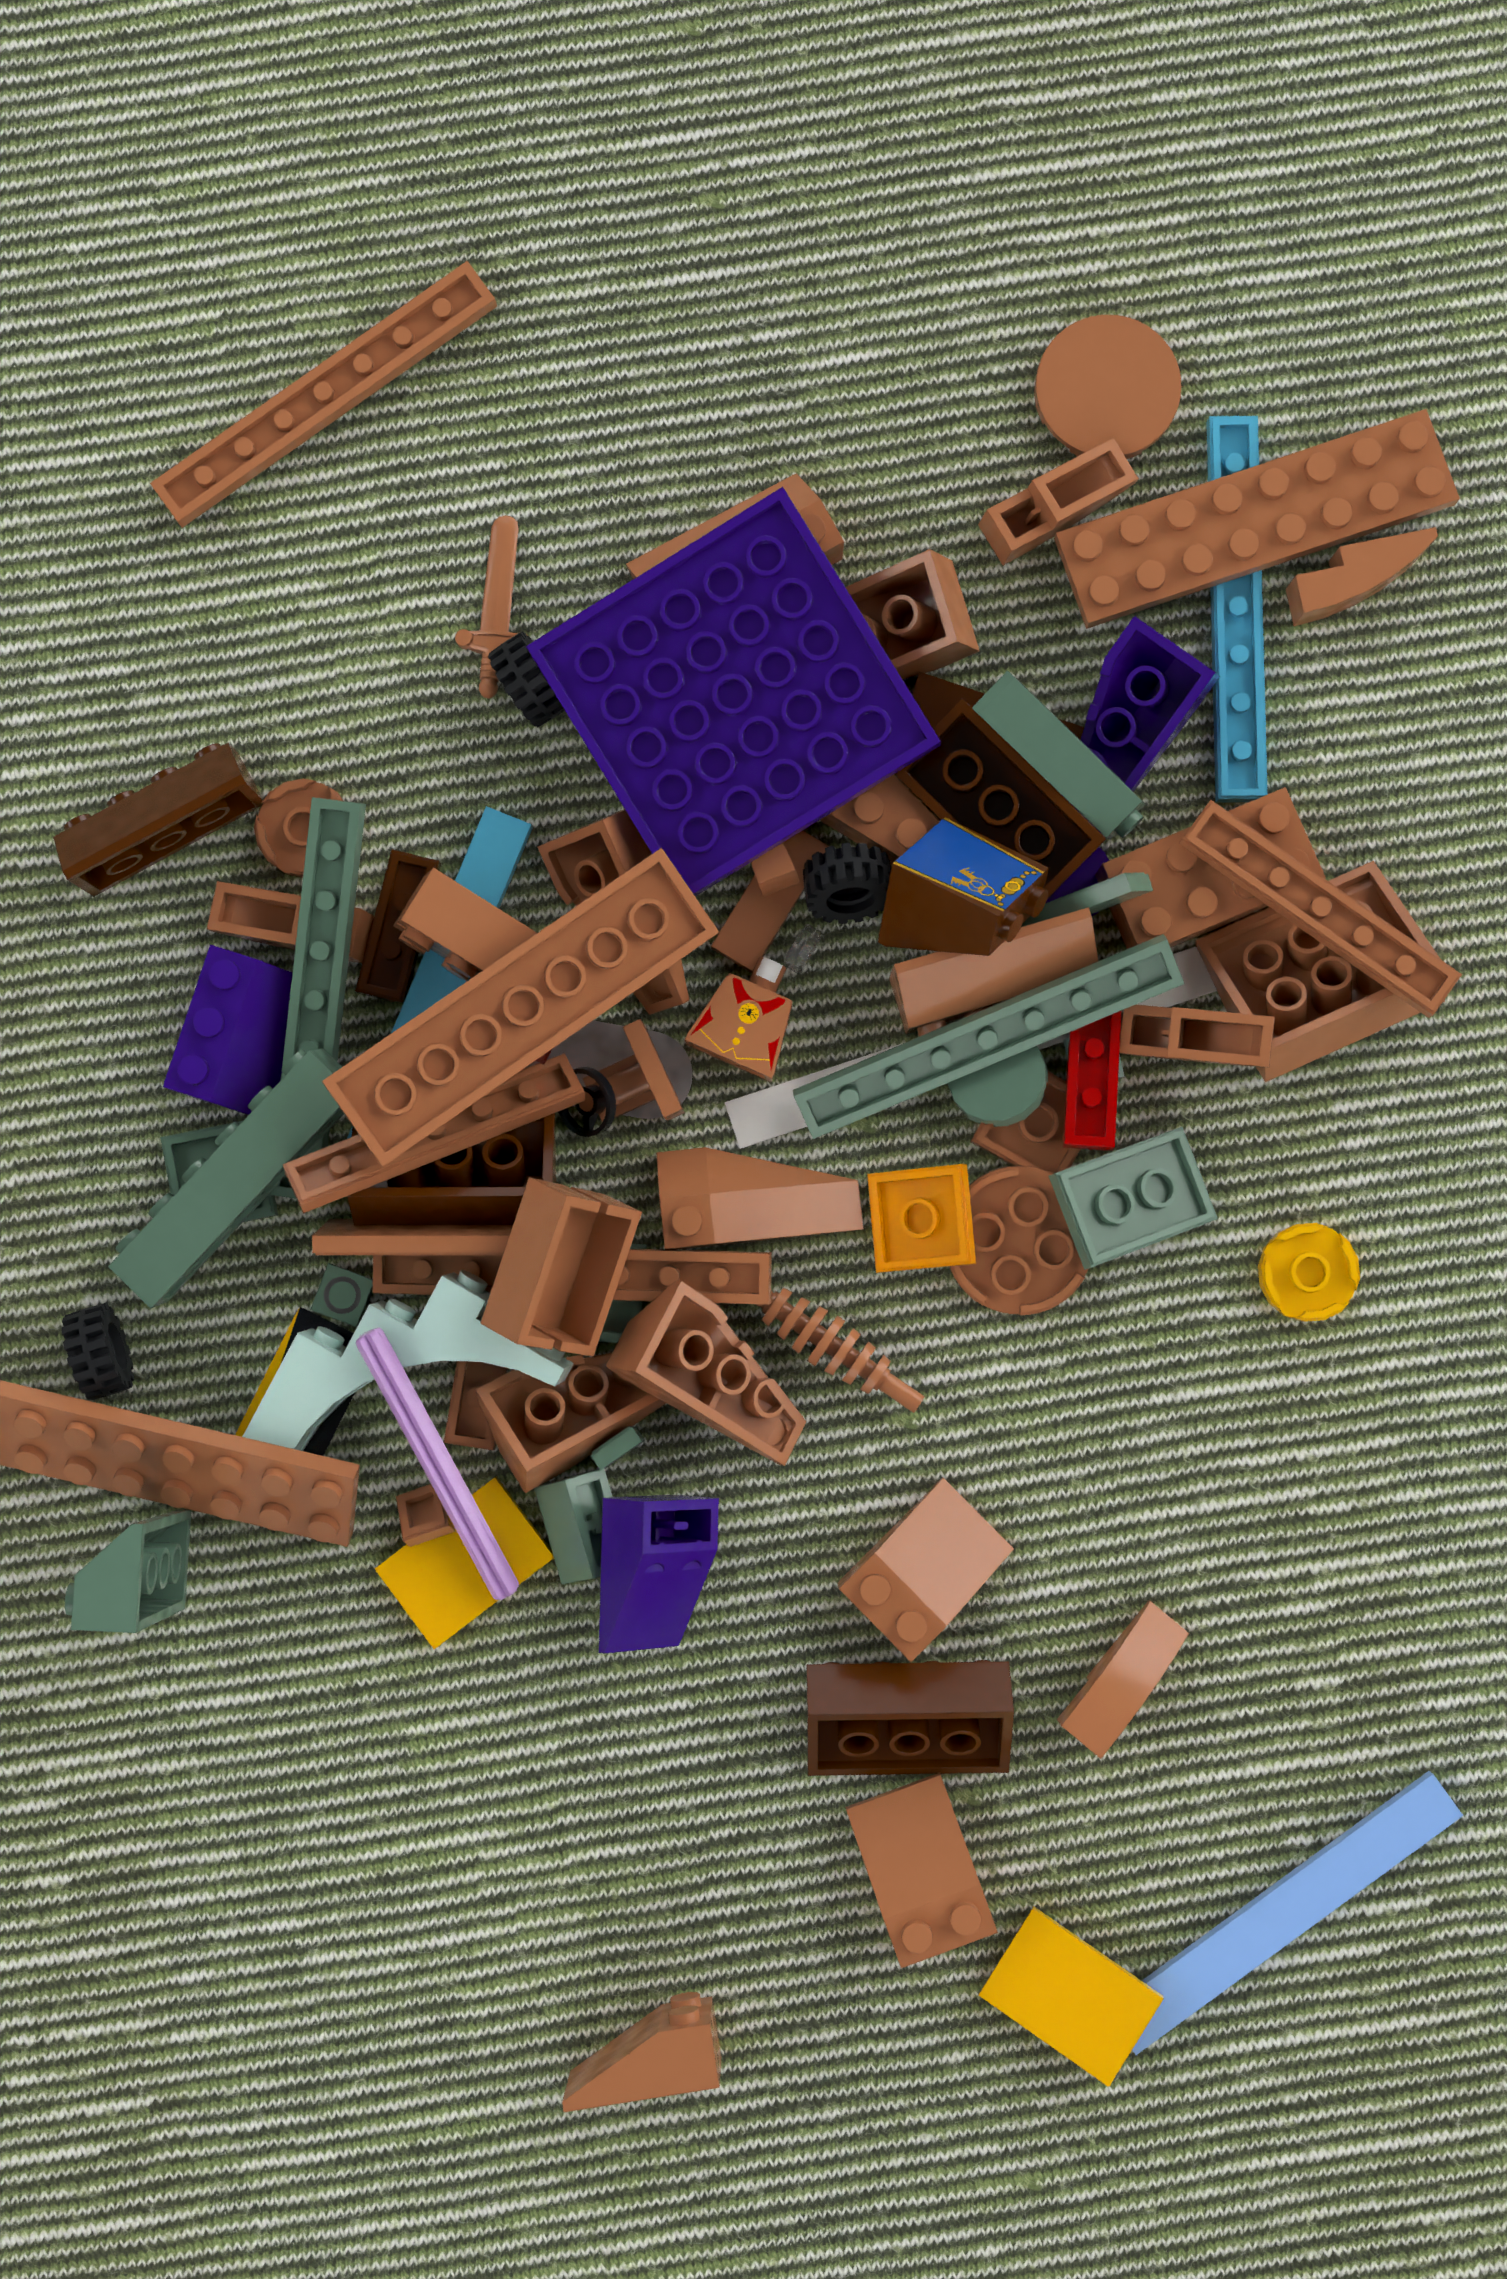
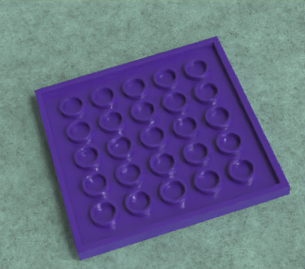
M783 487L526 646L651 853L653 854L662 848L694 896L707 890L941 746L940 739Z

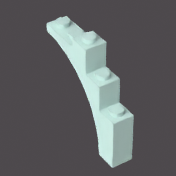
M461 1270L459 1275L453 1272L441 1276L418 1320L413 1318L416 1314L413 1308L401 1301L389 1298L388 1302L382 1300L369 1304L347 1347L343 1346L345 1339L325 1327L318 1326L316 1330L310 1328L298 1332L242 1437L303 1451L322 1422L349 1396L375 1380L356 1346V1340L362 1334L375 1328H381L384 1331L403 1368L437 1361L483 1362L521 1371L555 1387L565 1381L574 1363L563 1357L565 1352L555 1348L550 1350L519 1345L480 1324L490 1296V1292L485 1290L488 1284L480 1277Z

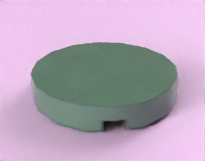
M1035 1046L948 1083L955 1104L970 1120L979 1124L981 1122L993 1124L994 1127L1009 1126L1026 1119L1040 1106L1045 1095L1046 1082H1048V1069L1040 1049Z

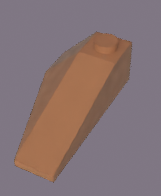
M676 1280L627 1323L605 1367L643 1391L771 1461L785 1466L806 1424V1420L775 1379L768 1378L753 1358L755 1353L747 1342L741 1341L726 1321L729 1318L719 1305L684 1282Z
M612 1353L583 1358V1355L566 1357L574 1365L565 1381L555 1387L513 1369L476 1389V1396L499 1452L525 1493L569 1470L625 1428L635 1425L666 1403L605 1367Z

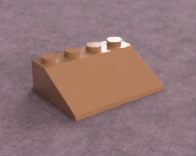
M1374 861L1329 880L1334 886L1439 958ZM1271 907L1195 940L1196 947L1227 1012L1275 1017L1270 1067H1256L1265 1082L1421 1013Z

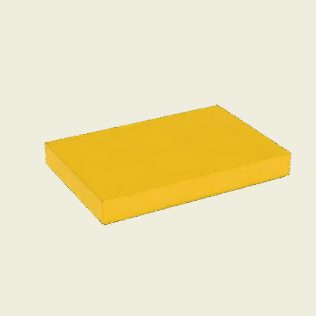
M497 1476L472 1494L519 1584L554 1559L550 1547ZM457 1531L412 1547L406 1544L375 1568L378 1575L433 1649H436L499 1601L491 1596Z
M1034 1906L979 1993L981 1998L1108 2087L1164 1999L1162 1994Z

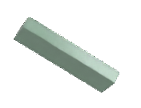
M1144 872L1123 873L1045 904L1037 917L1033 918L1030 916L1021 927L1088 907L1091 914L1149 893L1153 891L1149 875L1144 874Z

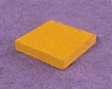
M967 1164L867 1174L876 1273L976 1264Z

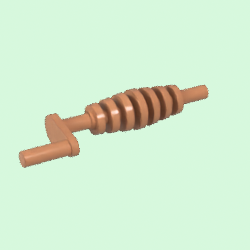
M783 1288L780 1293L771 1291V1303L769 1305L756 1304L763 1309L762 1312L765 1315L761 1321L768 1327H770L775 1319L783 1323L777 1332V1335L783 1340L786 1339L791 1330L799 1334L792 1346L798 1354L808 1341L816 1346L807 1359L812 1365L815 1366L826 1352L833 1358L824 1371L833 1376L840 1364H843L849 1370L842 1381L851 1385L857 1375L866 1380L860 1388L861 1391L869 1394L872 1389L876 1391L879 1389L913 1413L923 1401L925 1396L890 1373L891 1370L887 1367L891 1361L885 1355L881 1357L878 1363L870 1359L876 1347L869 1341L861 1352L853 1347L861 1335L857 1330L853 1328L845 1341L836 1336L846 1322L838 1315L827 1330L820 1323L828 1313V1310L819 1306L811 1318L804 1314V1311L811 1301L801 1297L795 1307L787 1301L793 1292L786 1288Z

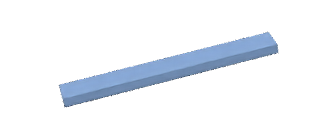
M1430 1771L1423 1774L1144 1978L1142 1981L1162 1994L1164 1999L1132 2049L1135 2055L1142 2052L1460 1819L1463 1814L1435 1775Z

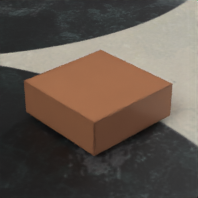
M431 1484L396 1496L402 1539L408 1546L412 1547L456 1531Z

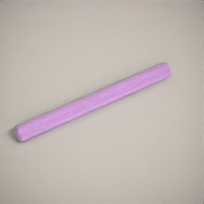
M381 1328L365 1332L356 1340V1346L491 1596L495 1600L509 1597L517 1591L519 1582L389 1340Z

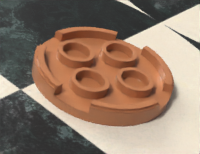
M1097 315L1084 318L1062 330L1046 348L1035 378L1034 396L1036 409L1042 424L1047 426L1048 430L1058 441L1070 449L1069 452L1079 456L1114 438L1126 459H1130L1140 455L1142 451L1158 441L1171 425L1181 398L1179 366L1168 344L1157 332L1147 325L1120 315Z
M1006 1166L989 1171L969 1184L976 1264L949 1267L960 1287L982 1306L984 1305L992 1310L1008 1314L1031 1315L1040 1313L1065 1301L1085 1279L1088 1269L1084 1270L1048 1177L1053 1173L1032 1166Z

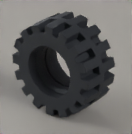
M522 631L491 651L488 658L508 696H511L513 703L522 711L523 716L530 720L533 726L538 728L562 713L564 708L526 647L533 640Z
M842 843V848L827 847L825 848V853L816 852L812 855V860L805 862L803 882L808 911H812V916L818 919L823 916V921L829 923L835 919L838 920V924H847L848 920L854 919L855 923L864 921L863 917L869 916L874 918L878 916V910L884 911L891 874V863L887 853H881L879 847L872 846L868 849L866 843H858L856 847H851L850 843Z
M103 1303L65 1315L62 1320L64 1326L62 1327V1335L65 1338V1341H63L64 1350L67 1351V1361L69 1367H72L73 1378L75 1382L79 1383L81 1393H85V1397L88 1400H95L132 1388V1381H134L132 1369L134 1368L129 1356L131 1352L129 1345L125 1341V1332L121 1330L120 1321L114 1315L112 1307H109L107 1303Z

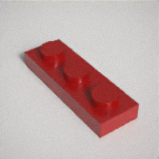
M1121 1011L1069 1032L1063 1148L1113 1151L1115 1148Z

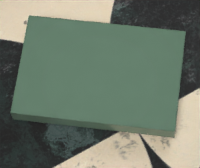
M1183 1127L1048 1176L1084 1270L1218 1219Z

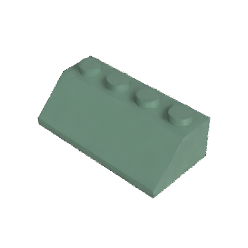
M181 1508L131 1524L75 1574L74 1583L68 1585L65 1595L66 1615L72 1616L71 1630L137 1633L184 1610L192 1510Z

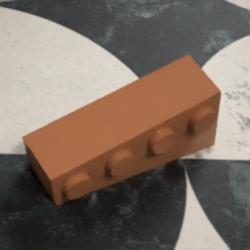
M894 774L820 819V821L857 844L866 843L868 849L872 846L879 847L881 853H887L891 865L940 822Z

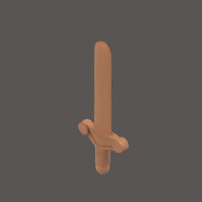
M508 515L498 517L493 522L491 528L480 630L468 631L462 629L455 635V640L460 648L469 649L482 655L479 692L487 699L496 695L498 691L497 682H499L496 671L490 664L491 661L488 655L502 643L518 634L509 632L519 528L518 522Z

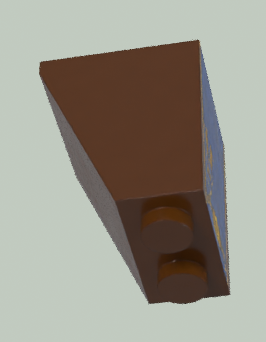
M945 817L893 862L878 943L886 947L990 956L1004 941L1011 942L1018 934L1021 925L1030 916L1033 918L1037 917L1044 908L1048 898V890L1044 889L1049 867Z

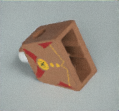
M760 956L749 981L729 973L689 1030L685 1038L686 1045L772 1083L793 1004L792 1000L776 993L787 968L771 959Z

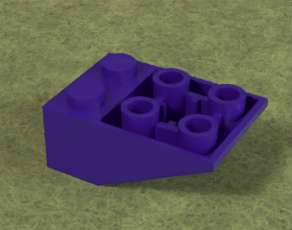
M688 1495L603 1498L599 1653L605 1654L680 1645L718 1550L719 1498Z

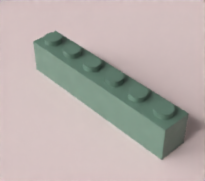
M324 1048L309 1050L307 1053L304 1050H300L292 1056L281 1070L286 1076L274 1088L271 1086L265 1087L251 1100L248 1108L252 1112L240 1125L237 1122H233L221 1132L214 1142L219 1148L207 1161L202 1157L194 1162L182 1175L181 1179L185 1184L174 1196L171 1193L166 1194L150 1209L148 1214L153 1219L141 1231L138 1228L132 1230L118 1243L115 1249L120 1254L108 1267L150 1309L167 1303L286 1177L283 1164L305 1156L344 1115L322 1083L324 1079L342 1068V1066Z

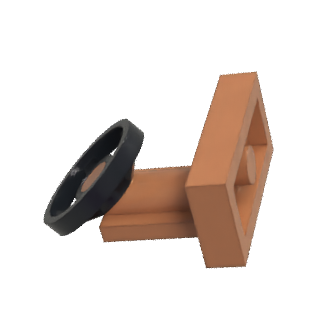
M641 1019L623 1026L634 1055L599 1071L590 1067L573 1069L575 1074L588 1075L582 1078L586 1085L585 1087L582 1086L585 1091V1101L575 1105L578 1112L583 1115V1127L574 1121L568 1108L558 1111L563 1123L573 1133L583 1137L601 1134L611 1126L615 1118L656 1100L663 1117L667 1121L685 1113L646 1026ZM599 1114L602 1124L597 1129L593 1130L597 1116Z

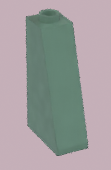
M1008 670L972 707L978 715L1106 838L1111 840L1116 834H1119L1122 838L1126 837L1144 818L1139 810L1145 803Z

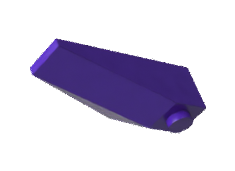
M1136 616L1132 618L1105 656L1100 671L1101 676L1093 701L1090 703L1086 716L1087 721L1081 737V741L1133 792L1188 722L1220 677L1212 669Z

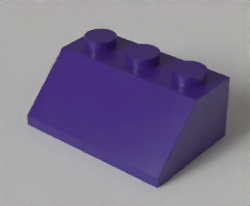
M210 945L163 1087L249 1115L252 1112L248 1108L251 1100L265 1087L271 1086L274 1088L281 1081L292 972L249 956Z

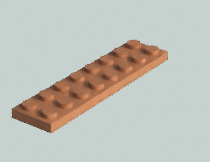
M1427 409L1056 532L1054 540L1085 627L1088 629L1455 506L1460 497Z
M660 848L331 1074L322 1083L383 1167L711 939L719 931L664 850Z
M0 1380V1465L23 1470L31 1474H40L70 1481L77 1485L120 1493L124 1496L155 1501L175 1508H184L210 1514L222 1519H231L261 1526L273 1531H282L312 1538L320 1542H329L346 1547L349 1545L354 1531L360 1464Z

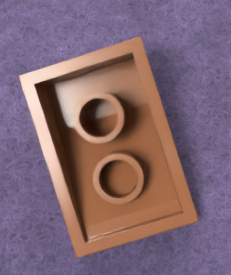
M931 549L845 587L902 679L917 676L919 672L927 673L938 670L980 651L953 561Z
M942 1477L837 1584L839 1590L912 1662L949 1625L1014 1548Z
M940 1773L845 1807L901 1968L998 1933Z
M686 1992L672 1996L670 2003L660 2005L573 2068L569 2073L562 2100L563 2112L720 2088L721 2051L712 1996L701 1998L698 1992Z

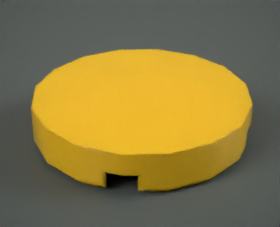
M1318 1223L1295 1224L1276 1233L1263 1248L1258 1264L1259 1286L1268 1303L1283 1316L1301 1322L1326 1320L1342 1312L1350 1303L1349 1301L1353 1297L1354 1291L1357 1290L1360 1281L1359 1259L1351 1243L1340 1233Z

